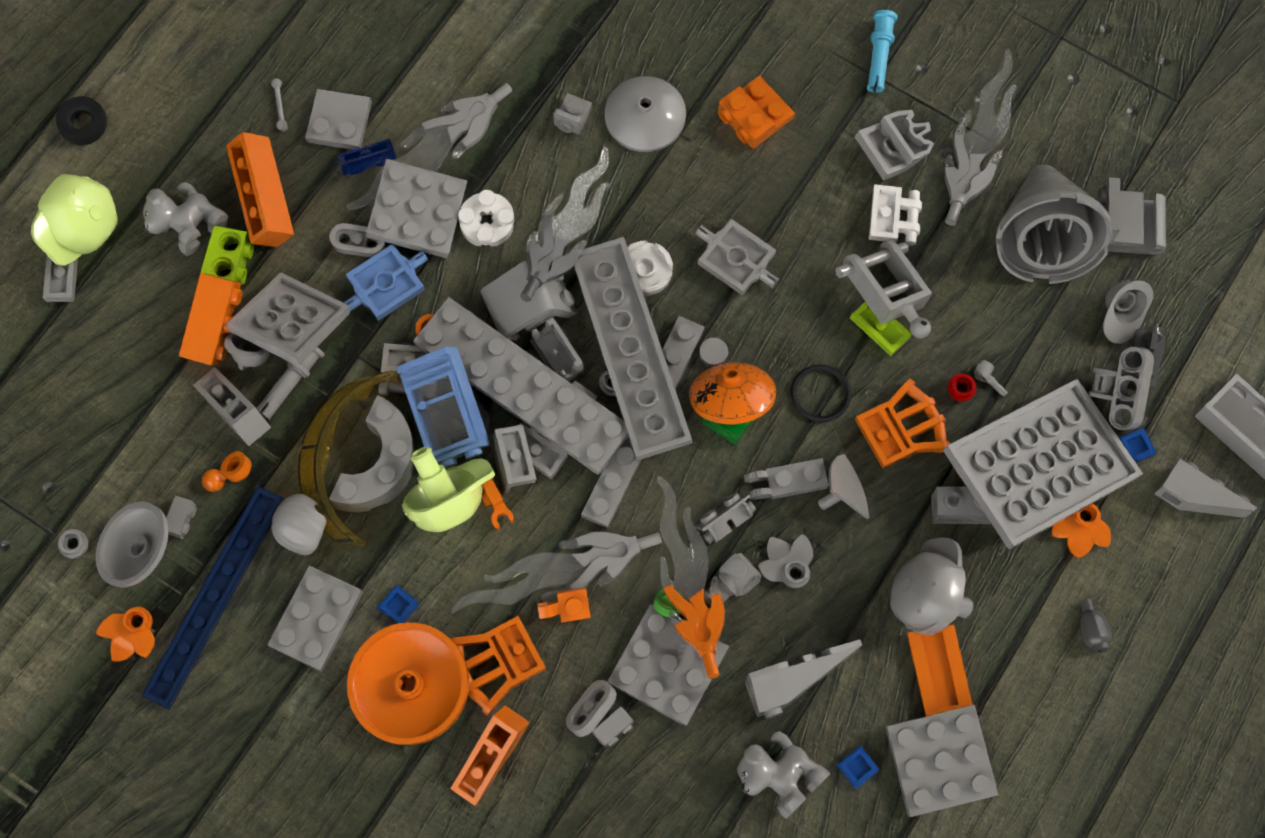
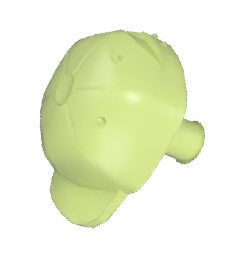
M61 174L51 183L39 200V211L31 225V235L34 242L47 256L60 266L72 263L82 254L92 253L104 244L117 225L116 208L110 191L104 185L87 176Z
M420 448L410 457L419 473L417 477L419 483L405 496L402 504L403 511L422 530L442 532L452 529L467 521L476 512L481 503L482 484L493 478L495 473L489 462L484 459H472L459 466L445 469L443 465H438L431 448Z

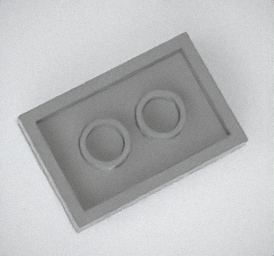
M309 566L276 627L268 646L323 672L363 591Z

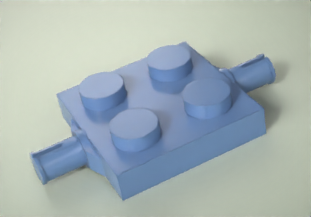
M391 244L346 274L356 294L342 303L349 305L350 311L363 304L371 310L378 321L425 291L424 285L416 276L415 269L428 261V258L423 251H420V253L408 260Z

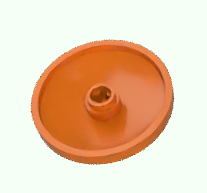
M398 623L385 627L373 634L355 654L347 677L349 703L359 723L377 738L397 745H418L442 735L460 716L469 691L468 668L459 648L438 629L421 623Z

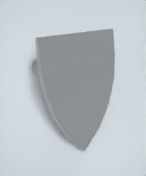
M845 454L835 457L828 470L831 493L818 500L820 508L826 510L842 500L863 517L869 519L866 496L853 466Z

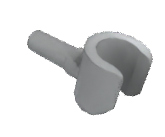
M982 360L974 371L975 378L979 381L987 382L1004 397L1008 392L991 376L994 366L990 362Z

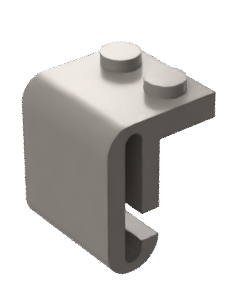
M1109 177L1105 185L1099 188L1097 199L1108 212L1112 223L1113 240H1110L1107 247L1108 251L1150 255L1164 253L1166 251L1165 196L1156 193L1154 200H1144V192L1120 191V178Z
M527 260L482 288L480 291L497 331L510 341H515L521 338L518 332L523 328L526 331H532L554 316L570 319L578 314L574 307V297L566 289L563 282L564 275L543 284L540 288L538 287L530 302H526L520 297L528 283V280H526L528 276Z

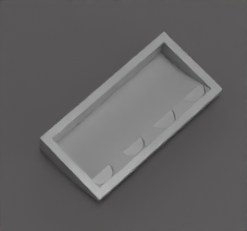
M1236 373L1194 417L1265 479V398Z

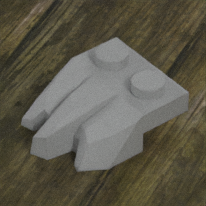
M913 110L896 111L886 115L880 123L859 130L855 135V139L883 181L909 170L927 156L934 145L932 141L924 139L931 131L929 122H912L911 119L914 117Z

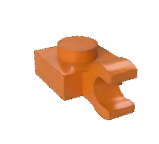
M491 478L483 483L481 499L486 507L491 505L494 510L491 516L493 527L497 531L500 530V525L497 521L501 516H506L511 524L514 523L513 514L506 507L493 479Z
M586 587L556 591L558 600L537 603L539 619L553 617L560 614L561 623L591 618Z

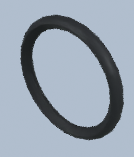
M813 365L803 369L793 380L791 399L796 410L808 420L828 422L840 417L846 411L851 400V390L846 377L837 369L827 365ZM818 370L827 371L837 376L842 382L845 390V399L843 405L835 413L828 416H815L801 407L797 399V386L800 380L810 372Z

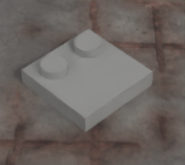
M317 89L305 136L307 143L360 151L372 104L371 97Z

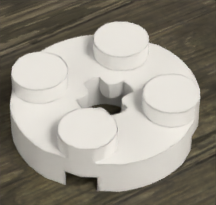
M483 190L479 194L468 198L458 213L463 236L475 246H498L505 242L513 232L515 220L511 204L503 196L495 194L491 190ZM483 215H492L493 223L485 222L481 224L480 222Z

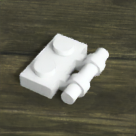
M874 184L869 240H893L897 242L898 233H903L906 235L905 243L907 245H916L917 236L920 234L918 214L922 211L920 192L911 190L909 191V198H901L902 187ZM900 210L907 212V221L899 220Z

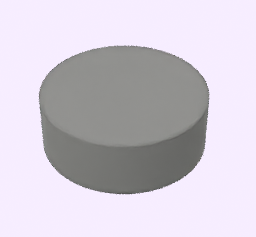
M709 338L701 344L699 357L704 365L712 367L725 363L727 360L728 347L721 339Z

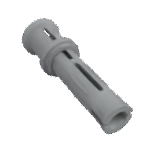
M317 347L299 366L287 361L286 366L288 368L258 407H256L259 413L270 421L271 417L301 378H308L310 369L325 354Z

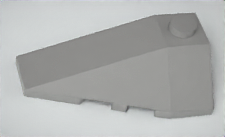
M861 640L826 649L821 652L822 656L817 658L812 653L804 655L792 662V666H789L788 662L784 661L749 673L745 685L757 717L765 715L766 719H770L783 714V708L791 704L856 653L862 646Z

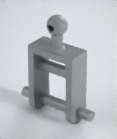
M893 240L883 242L880 245V251L863 258H860L857 254L846 256L843 265L836 268V275L839 278L849 277L881 324L905 315L910 323V332L914 337L921 339L929 335L931 331L929 321L919 317L916 311L924 308L932 292L905 256V253L909 251L908 245L905 242L897 244ZM881 262L886 264L898 281V283L883 289L868 269V267ZM904 292L908 295L895 302H891L889 299Z

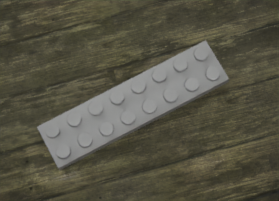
M621 237L576 251L579 253V256L574 264V268L636 460L638 461L692 444V438L625 238Z
M448 297L414 339L415 345L426 353H431L443 347H457L469 383L597 475L601 473L629 436L625 422L450 297Z

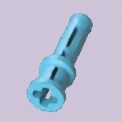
M878 10L873 15L875 29L870 36L873 51L867 90L873 92L875 82H877L876 93L884 91L889 46L894 43L893 27L898 19L897 14L890 10Z

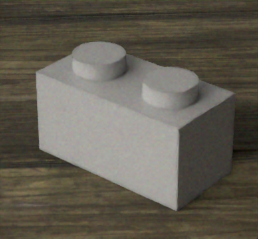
M175 495L166 517L168 535L183 539L184 535L188 533L191 517L193 518L197 511L196 504L192 500Z
M620 706L596 727L592 733L605 748L608 745L612 747L619 740L617 737L621 733L625 735L633 728V719Z

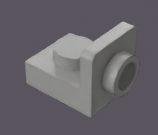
M567 93L560 109H556L553 114L554 125L563 132H573L579 135L592 109V102Z

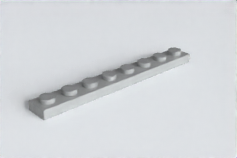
M681 316L678 317L662 349L675 390L705 329L704 326ZM629 436L603 469L581 513L582 518L608 529L641 460H636Z

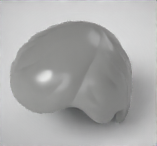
M294 494L284 499L272 517L271 530L276 541L295 553L301 555L312 554L319 545L327 523L325 516L315 509V506L318 507L319 504L305 494Z

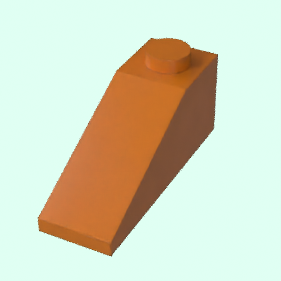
M504 706L495 713L450 789L476 806L515 749L530 722L507 706Z

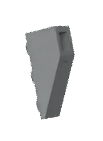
M1181 459L1170 468L1155 492V495L1183 511L1246 518L1257 508L1250 503L1246 496L1230 491L1221 480L1215 477H1208L1200 472L1194 463Z

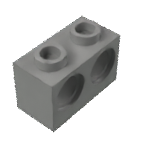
M936 487L932 493V524H991L967 487Z

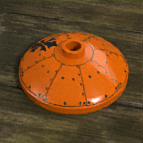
M740 362L722 363L708 368L694 379L689 390L690 404L697 414L709 421L719 424H742L763 416L771 409L776 399V386L770 375L756 366Z

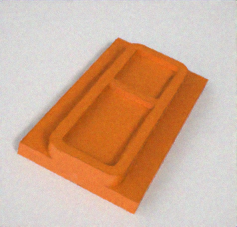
M954 624L948 625L945 629L930 636L920 635L917 632H907L925 716L973 705Z

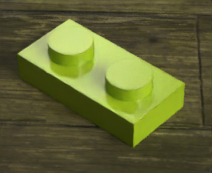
M866 302L855 310L850 317L857 326L890 356L901 348L912 335L896 319L881 324Z

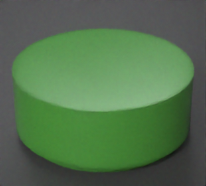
M663 589L659 590L653 602L654 609L665 617L678 616L680 612L668 600Z

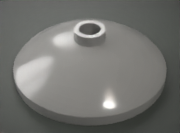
M651 76L634 77L622 82L611 92L605 105V123L610 135L620 145L637 152H654L669 146L679 137L686 121L685 103L678 90L670 83ZM648 103L650 106L644 108L641 104Z
M134 502L120 509L108 521L100 535L96 548L97 570L105 582L115 587H130L148 577L159 565L168 542V523L160 508L149 502Z

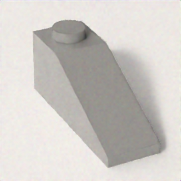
M216 367L193 384L195 389L248 446L271 428L255 406Z

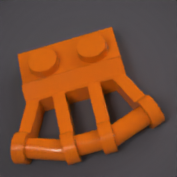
M911 378L904 383L889 401L855 418L857 425L882 469L915 453H942L950 445L946 438L944 424L946 419L943 414L939 415L935 408L936 402L934 398L927 396L916 387V382ZM906 394L918 402L898 413L894 410V407ZM920 412L926 413L929 420L906 431L901 421ZM930 429H934L935 442H912V438Z
M519 616L484 634L450 638L459 648L463 657L465 646L489 644V649L465 661L468 673L472 668L493 657H496L500 667L473 680L469 673L468 696L483 708L482 712L486 716L492 714L512 688L519 686L521 683L546 670ZM503 675L507 678L506 682L491 699L479 690V688Z

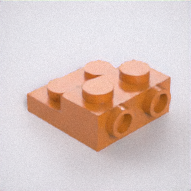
M760 75L745 87L741 88L738 86L721 99L718 104L720 119L726 125L730 124L735 129L739 140L744 144L748 143L752 149H755L795 117V112Z

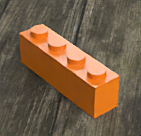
M241 132L226 147L251 244L278 248L294 236V231L270 139L266 136Z

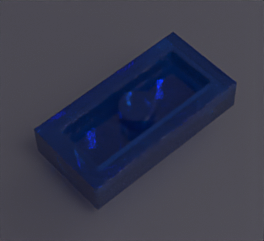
M390 139L337 155L344 175H356L362 173L366 168L375 165L384 166L386 159H397Z

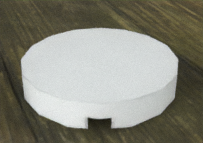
M639 241L630 244L628 250L643 295L650 296L661 292L668 286L672 278L673 262L670 254L663 246L657 243Z

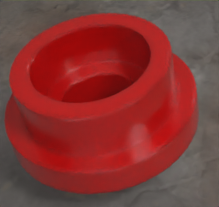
M956 374L949 380L947 390L952 399L966 402L975 395L976 383L967 374ZM963 385L966 388V392H959L956 386Z

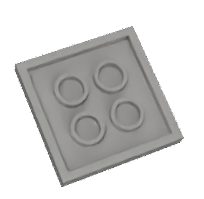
M386 159L366 237L448 259L467 180Z
M280 272L227 323L229 332L299 366L350 314L349 305Z
M650 604L607 682L614 688L687 727L712 679L707 677L703 657L700 658L698 652L675 630L674 626L681 622V620L676 617L660 615L653 605ZM720 641L717 643L716 654H714L718 667L729 649L728 645Z
M975 705L885 726L908 817L999 795Z

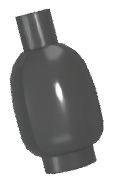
M1092 599L1081 601L1083 614L1080 617L1079 624L1084 644L1092 650L1093 654H1102L1109 651L1112 633L1105 615L1094 609Z

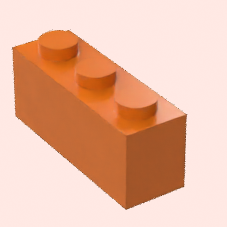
M200 273L179 357L211 366L220 365V362L225 360L228 351L224 347V342L228 333H231L228 331L227 323L233 318L235 306L240 304L243 291L240 289V282L212 274Z

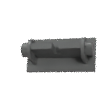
M1150 326L1147 331L1137 329L1134 347L1146 348L1153 354L1154 365L1150 381L1151 388H1156L1166 337L1160 332L1161 328L1157 326ZM1135 353L1132 358V364L1137 368L1142 363V357L1139 353Z

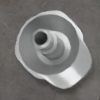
M950 538L930 539L923 544L919 554L903 564L894 575L890 606L895 616L913 633L917 632L920 635L928 636L934 635L945 629L957 616L964 620L973 612V599L964 596L966 577L965 570L962 567V550L959 543Z

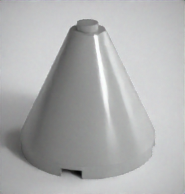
M1038 165L1029 172L997 228L995 240L997 254L1005 269L1022 280L1033 282V278L1049 279V284L1062 283L1085 275L1104 260L1108 254L1107 247L1110 240H1113V228L1108 212L1097 200L1052 166Z

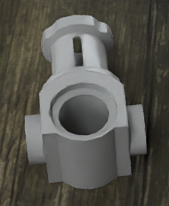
M735 553L721 566L718 574L719 580L707 591H704V599L711 606V595L720 593L723 603L732 595L736 597L745 595L760 582L761 574L742 553Z

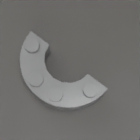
M377 395L365 420L369 430L382 440L383 447L380 458L372 468L364 473L355 475L340 474L329 498L334 509L345 512L371 511L372 508L384 503L387 504L396 498L406 487L412 476L415 465L410 460V457L416 449L411 431L402 413L383 397Z

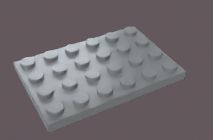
M1078 379L951 443L943 450L1008 550L1143 475Z

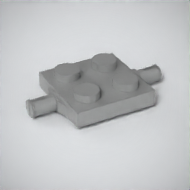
M730 219L726 226L716 234L706 229L703 225L697 229L695 235L708 243L706 251L698 259V265L742 296L759 279L771 288H774L779 281V278L766 270L767 264L776 254V249L734 220Z

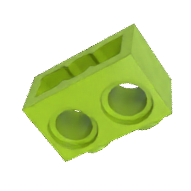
M214 226L201 273L219 276L222 271L229 269L231 272L222 278L240 282L241 285H244L247 277L246 263L248 259L252 258L254 252V244H251L248 233L246 231ZM238 244L236 249L227 251L230 245Z

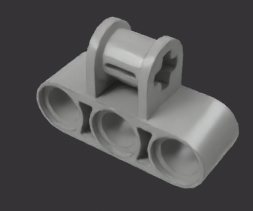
M1126 348L1121 353L1117 371L1093 367L1092 372L1095 373L1092 391H1089L1088 395L1112 400L1109 420L1116 429L1134 430L1143 422L1154 365L1153 354L1146 348ZM1135 353H1139L1142 357V363L1137 368L1132 364V358ZM1131 381L1137 386L1136 393L1133 396H1130L1127 392V385ZM1126 409L1131 413V421L1127 425L1122 421V413Z

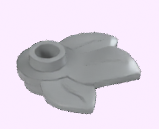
M802 534L790 545L779 538L770 537L767 544L769 560L763 561L758 565L761 574L769 581L784 582L790 588H801L806 585L810 578L808 565L813 558V548L808 538ZM798 570L801 576L798 579H794L790 576V571Z

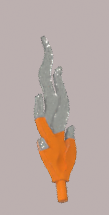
M658 476L657 481L665 495L664 511L660 521V533L671 553L675 568L673 582L669 578L666 559L660 557V578L663 591L668 600L686 618V620H683L675 611H670V620L678 634L698 652L700 658L703 657L707 677L709 679L717 678L720 674L714 654H716L717 643L725 620V608L719 592V581L717 576L712 578L710 586L712 603L709 609L704 602V589L709 566L707 547L691 520V508L689 506L685 507L683 523L690 540V548L688 549L683 543L676 525V495L669 483L661 476Z

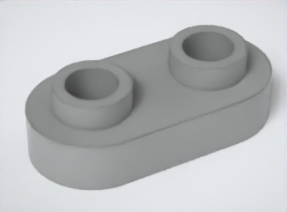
M347 223L336 225L329 235L332 247L337 252L369 258L384 250L386 242L367 238L366 232L368 227ZM343 238L350 239L349 242L345 244L341 243V240ZM370 242L377 243L373 248L368 247Z
M598 680L592 683L568 713L566 718L567 728L578 737L590 734L616 700L615 689L605 680Z

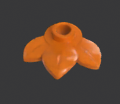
M1091 504L1053 525L1052 536L1055 538H1067L1069 551L1075 558L1079 559L1088 554L1094 544L1108 548L1111 541V530L1101 520V513L1095 504ZM1082 512L1087 513L1090 520H1082L1080 514Z
M132 607L125 614H111L99 625L96 631L97 635L112 639L111 659L113 662L127 660L135 652L141 657L147 658L155 644V637L150 630L153 623L152 615L143 607ZM141 617L143 620L142 624L139 627H134V620Z

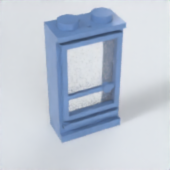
M443 347L395 367L397 374H400L423 445L432 449L438 465L448 468L457 464V458L465 456L466 459H470L483 454L481 449L491 444L457 347Z

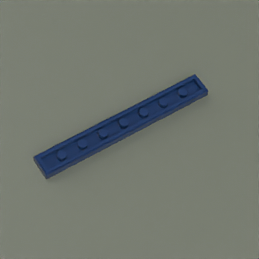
M257 486L141 695L143 698L168 710L171 709L272 525V517L279 504L284 500L283 497Z

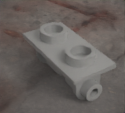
M735 492L723 500L724 505L716 511L712 509L704 513L699 518L701 522L694 527L698 530L706 531L703 537L708 544L712 542L717 543L732 532L727 524L728 520H731L734 526L738 527L753 516L756 508L751 501L745 502L750 498L749 494H738Z

